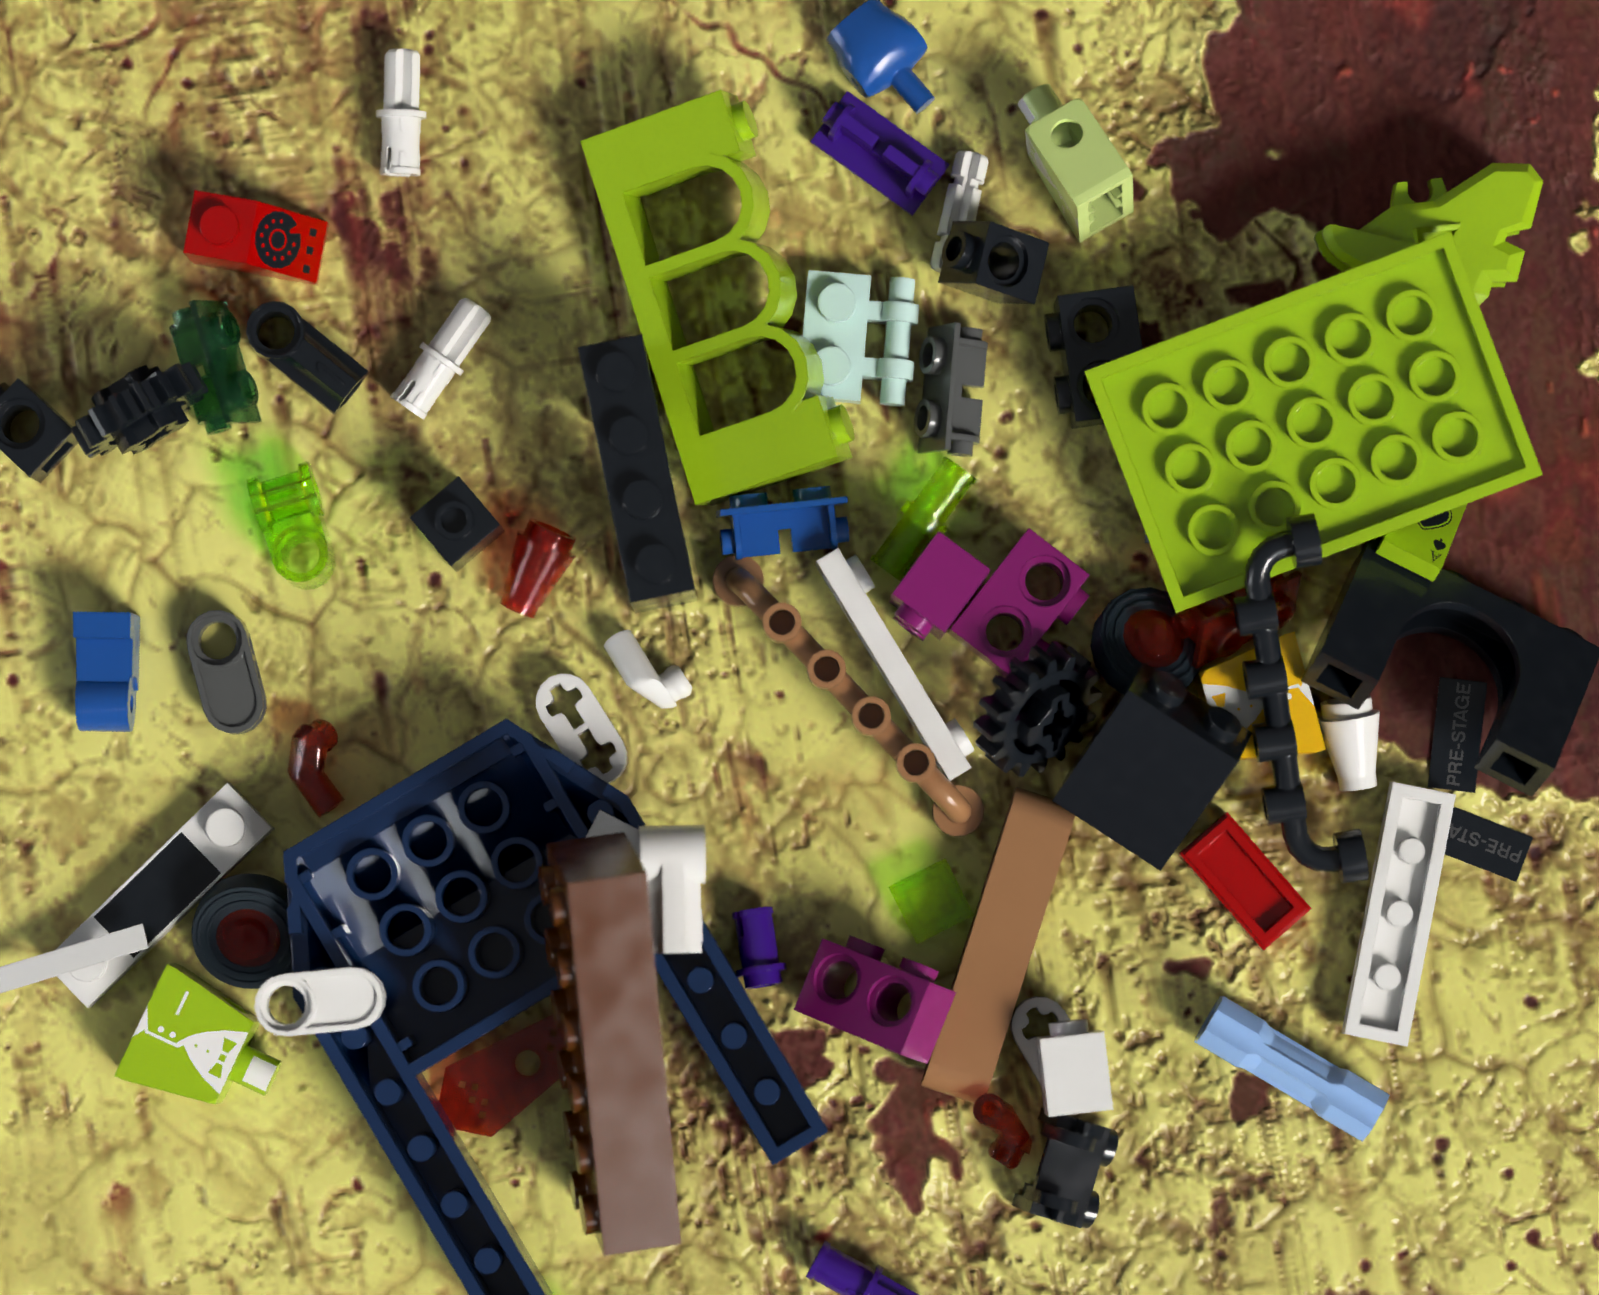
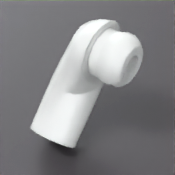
M630 630L620 631L605 642L604 648L626 685L661 709L677 707L676 701L686 698L691 694L692 686L679 666L671 665L660 675L657 674Z

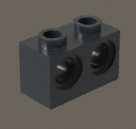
M1134 285L1058 295L1054 302L1055 313L1044 315L1049 351H1060L1064 374L1063 376L1053 378L1057 411L1059 415L1069 413L1071 429L1104 424L1098 406L1090 402L1084 394L1083 383L1087 378L1084 371L1143 349ZM1090 311L1103 316L1108 324V336L1104 340L1095 343L1081 339L1074 328V319L1079 314Z

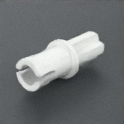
M395 48L388 50L384 56V108L376 110V117L381 119L382 133L380 175L397 177L421 176L419 153L421 120L426 119L427 112L419 110L420 54L416 50Z
M467 298L461 299L430 344L421 343L419 347L424 351L390 397L424 420L435 400L454 374L457 373L461 376L464 372L459 366L491 322V315L472 300Z

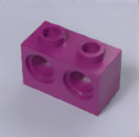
M1028 528L951 627L948 634L1006 677L1011 672L1010 660L1016 657L1021 662L1027 661L1030 649L1034 645H1038L1046 652L1050 644L1041 637L1056 618L1067 625L1090 596L1080 588L1090 575ZM1037 566H1046L1057 573L1060 579V591L1055 598L1039 600L1028 592L1025 578L1030 569ZM998 616H1007L1019 624L1022 638L1018 647L1009 651H1001L989 643L986 636V627L991 619Z
M938 531L892 593L889 603L897 608L893 620L921 641H924L929 633L941 640L985 581L991 569Z
M851 935L845 947L822 938L794 1010L892 1052L928 1064L956 994L952 990L935 984L939 971L905 957L902 958L899 968L883 963L881 959L885 949ZM856 971V987L849 996L845 997L844 987L846 980ZM907 993H910V1009L899 1020L897 1015L898 1004Z

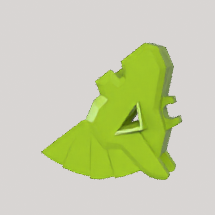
M1492 163L1448 192L1442 178L1428 180L1429 197L1426 202L1419 203L1414 202L1409 197L1408 182H1397L1393 185L1389 209L1359 230L1329 224L1315 234L1314 241L1324 259L1342 273L1451 231L1480 306L1489 297L1491 288H1504L1506 282H1517L1525 250L1507 242L1506 237L1518 235L1521 230L1532 227L1543 180L1531 164Z

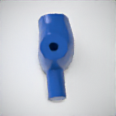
M880 0L866 1L829 33L827 42L836 53L839 66L849 82L863 97L869 98L893 86L916 114L923 111L935 99L933 94L911 70L928 49L925 40L907 19L886 7Z

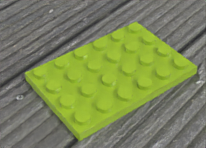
M1451 231L1084 371L1176 613L1244 588L1245 566L1253 549L1265 538L1287 531V517L1311 513L1315 515L1321 541L1322 558L1543 475ZM1291 556L1280 559L1274 564L1270 578L1295 569Z

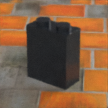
M1144 662L1069 770L1053 801L1161 871L1239 762L1253 732L1243 727L1237 717L1228 710L1211 706L1189 692L1185 685L1174 675L1165 671H1157Z

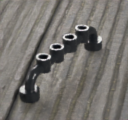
M1313 513L1287 517V531L1265 538L1253 549L1245 566L1246 596L1233 598V610L1239 637L1252 635L1256 657L1255 660L1242 662L1246 693L1249 700L1262 698L1265 723L1252 725L1254 749L1258 763L1271 761L1275 785L1261 787L1264 814L1268 826L1281 824L1282 836L1287 850L1300 865L1319 872L1338 871L1342 884L1368 880V861L1360 829L1333 833V846L1322 847L1315 844L1311 840L1307 829L1306 802L1300 782L1297 741L1289 708L1287 674L1281 654L1278 634V613L1270 576L1274 564L1285 557L1291 556L1295 569L1321 565L1322 548L1317 521Z

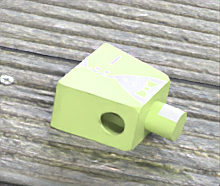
M1043 84L1025 94L1019 100L1018 107L1030 124L1025 129L1028 157L1078 242H1083L1134 212L1133 174L1081 98H1077L1063 105L1050 84Z

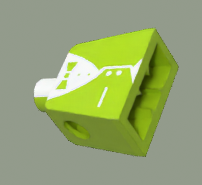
M177 963L166 964L114 1076L125 1081L206 1103L218 1104L223 1102L232 1082L266 1096L275 1080L282 1061L250 1047V1043L260 1024L256 1016L187 968Z

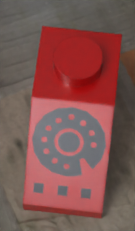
M194 190L183 253L193 264L318 286L329 223L256 200Z

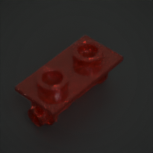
M1298 570L1286 577L1281 573L1270 578L1277 607L1279 629L1284 627L1293 618L1296 611V600L1302 576ZM1245 587L1223 595L1231 602L1229 604L1222 597H1218L1178 612L1172 617L1171 624L1177 636L1181 639L1189 637L1196 644L1192 662L1196 669L1220 656L1227 657L1232 655L1243 644L1253 639L1252 635L1239 637L1234 617L1233 598L1246 596Z

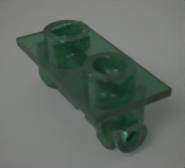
M193 300L189 302L190 307L173 312L174 324L169 327V330L173 337L180 364L183 365L191 361L195 367L203 365L205 371L202 379L209 392L203 395V400L193 404L197 424L205 425L207 435H214L232 429L231 424L261 422L257 407L259 398L257 385L251 374L246 370L239 346L240 328L236 318L229 311L226 301Z

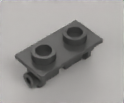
M957 322L928 328V335L923 341L919 355L920 369L924 373L923 394L914 416V429L919 437L918 453L926 454L947 451L948 455L971 457L973 445L980 444L983 400L961 396L962 386L972 388L984 387L988 343L982 341V329L961 327V323Z

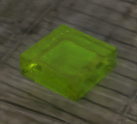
M946 858L888 887L916 944L974 916Z

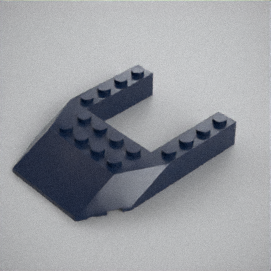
M504 719L283 852L288 897V933L291 940L293 973L358 967L375 973L384 985L386 992L385 1008L380 1017L371 1025L355 1030L316 1033L315 1035L468 1294L552 1295L551 1289L422 1072L549 997L551 990L560 989L556 969L549 966L544 930L554 926L549 905H543L538 879V867L549 865L546 843L585 838L599 810L636 829H639V826H646L629 796L508 719ZM702 918V953L654 954L655 968L772 1165L829 1132L828 1127ZM292 987L293 998L302 1013H304L306 1005L304 996L298 989Z

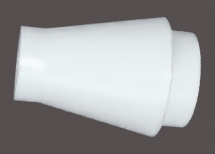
M1371 696L1367 697L1359 710L1335 698L1321 702L1322 717H1319L1318 721L1323 740L1338 777L1339 790L1358 791L1377 786L1376 761L1380 710L1373 709Z

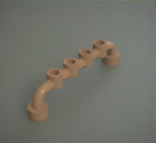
M735 555L723 559L717 565L713 574V586L719 599L733 607L748 606L763 622L766 636L773 642L784 644L807 668L810 682L819 689L828 690L852 715L851 719L854 728L862 735L872 736L896 761L898 774L907 782L917 783L934 801L932 807L933 820L943 833L954 837H961L974 832L981 824L984 816V806L980 796L969 787L954 786L935 766L936 762L933 752L923 744L913 743L891 720L890 709L886 702L878 697L868 696L846 673V664L842 656L833 650H824L803 628L798 610L788 603H780L764 587L763 573L755 560L750 557L735 560Z

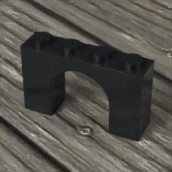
M642 334L578 347L630 604L635 613H641L698 601Z
M1381 537L1367 541L1350 568L1301 682L1359 710L1379 682L1397 640L1416 633H1436L1456 639L1471 648L1484 661L1494 678L1498 693L1497 712L1474 768L1532 797L1556 768L1599 660V646L1583 639L1574 630L1559 627L1527 611L1516 601L1501 598L1469 582L1463 575L1455 571L1442 568L1432 582L1376 554Z

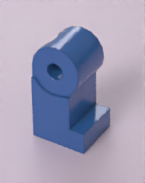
M73 612V637L76 638L75 712L79 731L131 732L135 722L136 691H139L140 616L131 612Z

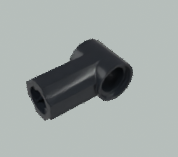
M271 301L261 304L252 312L247 321V337L257 356L279 370L334 415L348 402L369 374L367 369L305 321L292 306L284 302ZM275 317L290 321L295 328L291 343L278 350L267 348L259 340V331L262 325Z

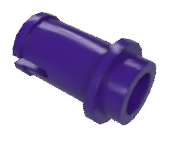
M773 907L752 908L732 913L742 969L736 971V975L738 978L744 979L745 989L763 988L783 983L781 971L787 970V964L780 963L772 917Z

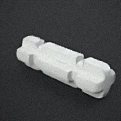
M958 151L955 154L950 176L954 179V183H949L937 232L941 239L940 242H935L930 263L931 269L939 273L943 264V246L950 235L952 222L975 221L982 193L978 186L984 184L989 163L986 156L977 152Z

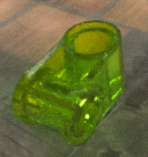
M309 461L298 464V469L295 472L261 482L257 477L247 479V488L260 529L265 536L276 571L292 586L303 590L316 589L326 584L333 575L336 560L323 516L325 515L321 494ZM310 542L316 544L319 548V560L316 566L306 573L292 572L288 566V557L291 550L300 543Z

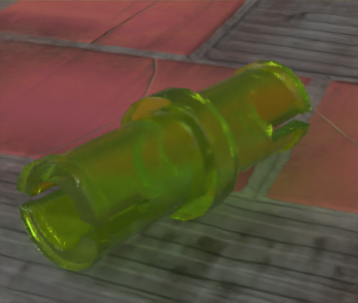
M946 456L943 457L942 463L913 503L909 500L905 501L900 508L904 515L875 555L873 554L870 560L900 582L938 531L943 535L945 534L947 528L943 524L972 484L974 485L977 482L974 476Z

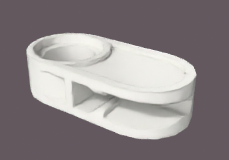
M347 967L287 973L271 977L261 985L255 997L254 1009L261 1025L275 1035L296 1036L355 1030L371 1025L380 1017L385 1008L386 992L382 981L377 975L365 968ZM282 986H292L298 989L305 999L306 1005L302 1017L292 1024H284L277 1021L269 1009L270 997L275 990Z

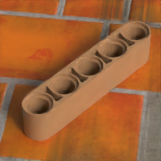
M1016 787L950 988L956 994L929 1062L926 1064L921 1081L922 1087L980 1106L984 1103L1075 819L1074 814L1055 803L1053 798Z

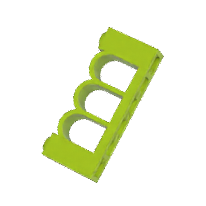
M721 89L580 141L695 505L713 506L728 501L729 496L748 494L853 458L848 442L855 439L853 425L846 408L842 404L836 406L833 397L820 395L824 383L822 360L813 344L797 331L783 328L793 314L797 299L795 276L785 258L771 247L757 244V241L766 230L769 219V196L759 175L741 162L756 156L751 139L758 136L757 124L752 110L745 100L739 102L738 96ZM726 172L733 178L740 190L742 205L738 221L731 231L716 241L660 260L641 198L708 173ZM750 255L760 263L768 280L769 293L763 310L756 319L742 327L687 346L667 282L735 257ZM762 341H778L788 350L795 363L796 380L790 396L784 404L768 413L714 431L694 365Z

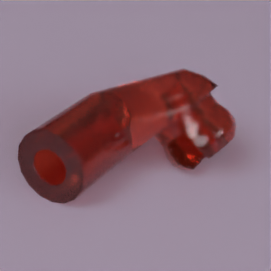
M316 719L310 724H302L294 732L287 770L290 779L319 818L331 812L345 800L324 771L327 752L332 750L338 743L336 729L330 722L324 719Z
M992 1093L981 1095L974 1103L973 1114L979 1123L998 1134L995 1141L988 1147L989 1156L1010 1170L1015 1169L1021 1163L1023 1155L1025 1153L1030 1154L1032 1138L1010 1103Z

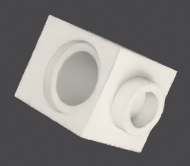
M1087 1019L1049 1023L1050 1035L1035 1037L1044 1114L1048 1117L1113 1110L1104 1031H1089Z

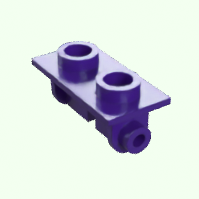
M848 91L839 102H834L822 119L823 125L810 141L814 146L911 216L914 215L950 166L946 161Z

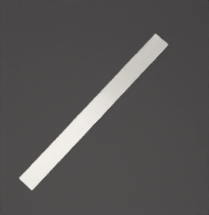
M143 923L1 966L0 993L148 949Z

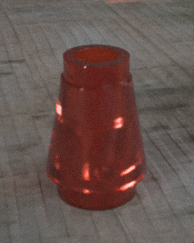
M530 518L525 530L517 531L500 604L521 615L535 618L539 607L543 605L576 557L571 552L576 538L550 524Z

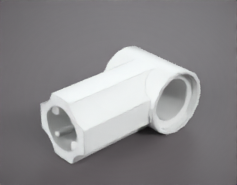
M639 826L638 858L647 872L654 954L702 953L703 913L701 909V884L706 882L705 826Z

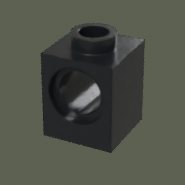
M953 221L950 235L947 237L942 250L943 264L938 283L995 303L1035 304L1049 242L991 221Z
M17 378L11 386L6 382L0 384V450L30 478L41 483L78 444V441L71 431L73 426L29 385ZM23 411H35L39 418L37 434L27 442H14L10 433L12 420Z
M459 476L410 516V519L456 572L505 532Z

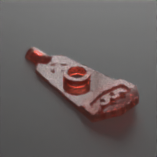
M553 1014L445 1067L439 1102L456 1130L492 1137L559 1080L557 1051L563 1050L565 1045L562 1028L556 1029ZM551 1029L557 1030L556 1037L550 1036ZM548 1044L554 1045L553 1051L547 1050ZM525 1050L535 1052L541 1062L539 1070L530 1076L521 1074L515 1065L518 1054ZM460 1081L466 1082L465 1088L459 1087ZM472 1084H478V1090H472ZM470 1096L476 1097L475 1103L469 1102ZM482 1099L488 1100L487 1106L481 1105ZM480 1111L486 1112L485 1118L479 1117Z

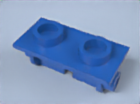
M830 486L792 490L794 502L768 504L767 492L729 496L730 509L716 511V518L730 517L731 529L720 530L722 555L734 554L735 560H742V558L781 554L778 530L790 529L792 553L821 549L835 550L838 548V543L849 542L847 516L835 517L834 508L835 505L848 503L847 496L832 498Z

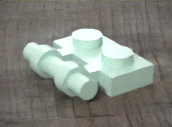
M808 270L802 336L813 344L822 360L824 383L820 395L833 397L835 402L860 404L862 379L881 381L879 404L905 406L907 382L913 381L915 362L909 360L911 327L918 325L920 308L918 304L914 303L915 279L891 277L888 301H869L871 275ZM867 323L886 324L883 358L864 357Z

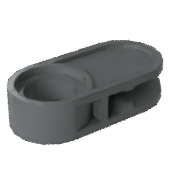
M222 610L207 611L199 615L192 622L186 636L187 649L203 711L208 721L218 730L230 734H245L255 729L262 722L267 710L266 694L250 633L245 623L237 616ZM214 623L228 624L236 635L234 650L223 659L210 658L201 647L203 632Z

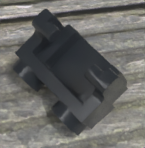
M1041 1107L1038 1120L1044 1121L1040 1134L1048 1137L1034 1184L1025 1182L1022 1194L1015 1193L1012 1206L1059 1223L1078 1228H1089L1095 1221L1099 1210V1195L1096 1191H1093L1099 1167H1106L1112 1162L1118 1147V1134L1114 1129L1069 1115L1048 1117L1044 1114V1107Z

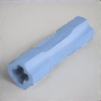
M1220 996L1214 1004L1194 1040L1196 1044L1233 1066L1247 1070L1311 1108L1319 1117L1362 1142L1373 1129L1390 1094L1358 1075L1337 1067L1273 1029L1265 1020L1225 996Z

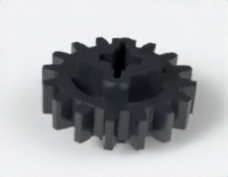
M191 361L183 365L177 363L164 372L158 366L149 369L147 365L128 372L120 380L96 392L91 398L95 407L88 410V415L76 420V426L72 427L71 431L85 456L88 455L89 458H93L98 454L104 456L117 447L122 454L132 451L134 455L152 447L159 440L183 428L189 422L185 413L191 409V405L203 400V395L209 392Z
M1052 641L1046 652L1038 645L1032 646L1028 660L1021 662L1016 657L1010 660L1011 672L1005 678L995 675L991 680L997 688L994 694L980 699L978 704L987 712L974 721L973 727L981 733L975 741L976 745L985 752V756L1005 773L1012 770L1019 777H1024L1030 766L1038 773L1044 772L1048 758L1056 757L1062 761L1066 755L1064 746L1070 740L1080 743L1084 737L1078 731L1082 724L1095 720L1096 714L1089 709V705L1102 698V692L1094 686L1101 678L1100 674L1091 667L1092 663L1071 646L1065 649L1058 642Z

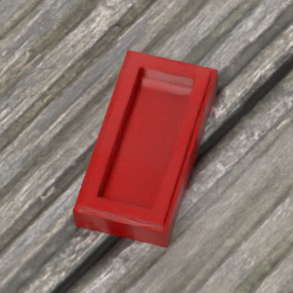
M1225 812L1178 853L1179 857L1262 951L1312 909L1228 812Z

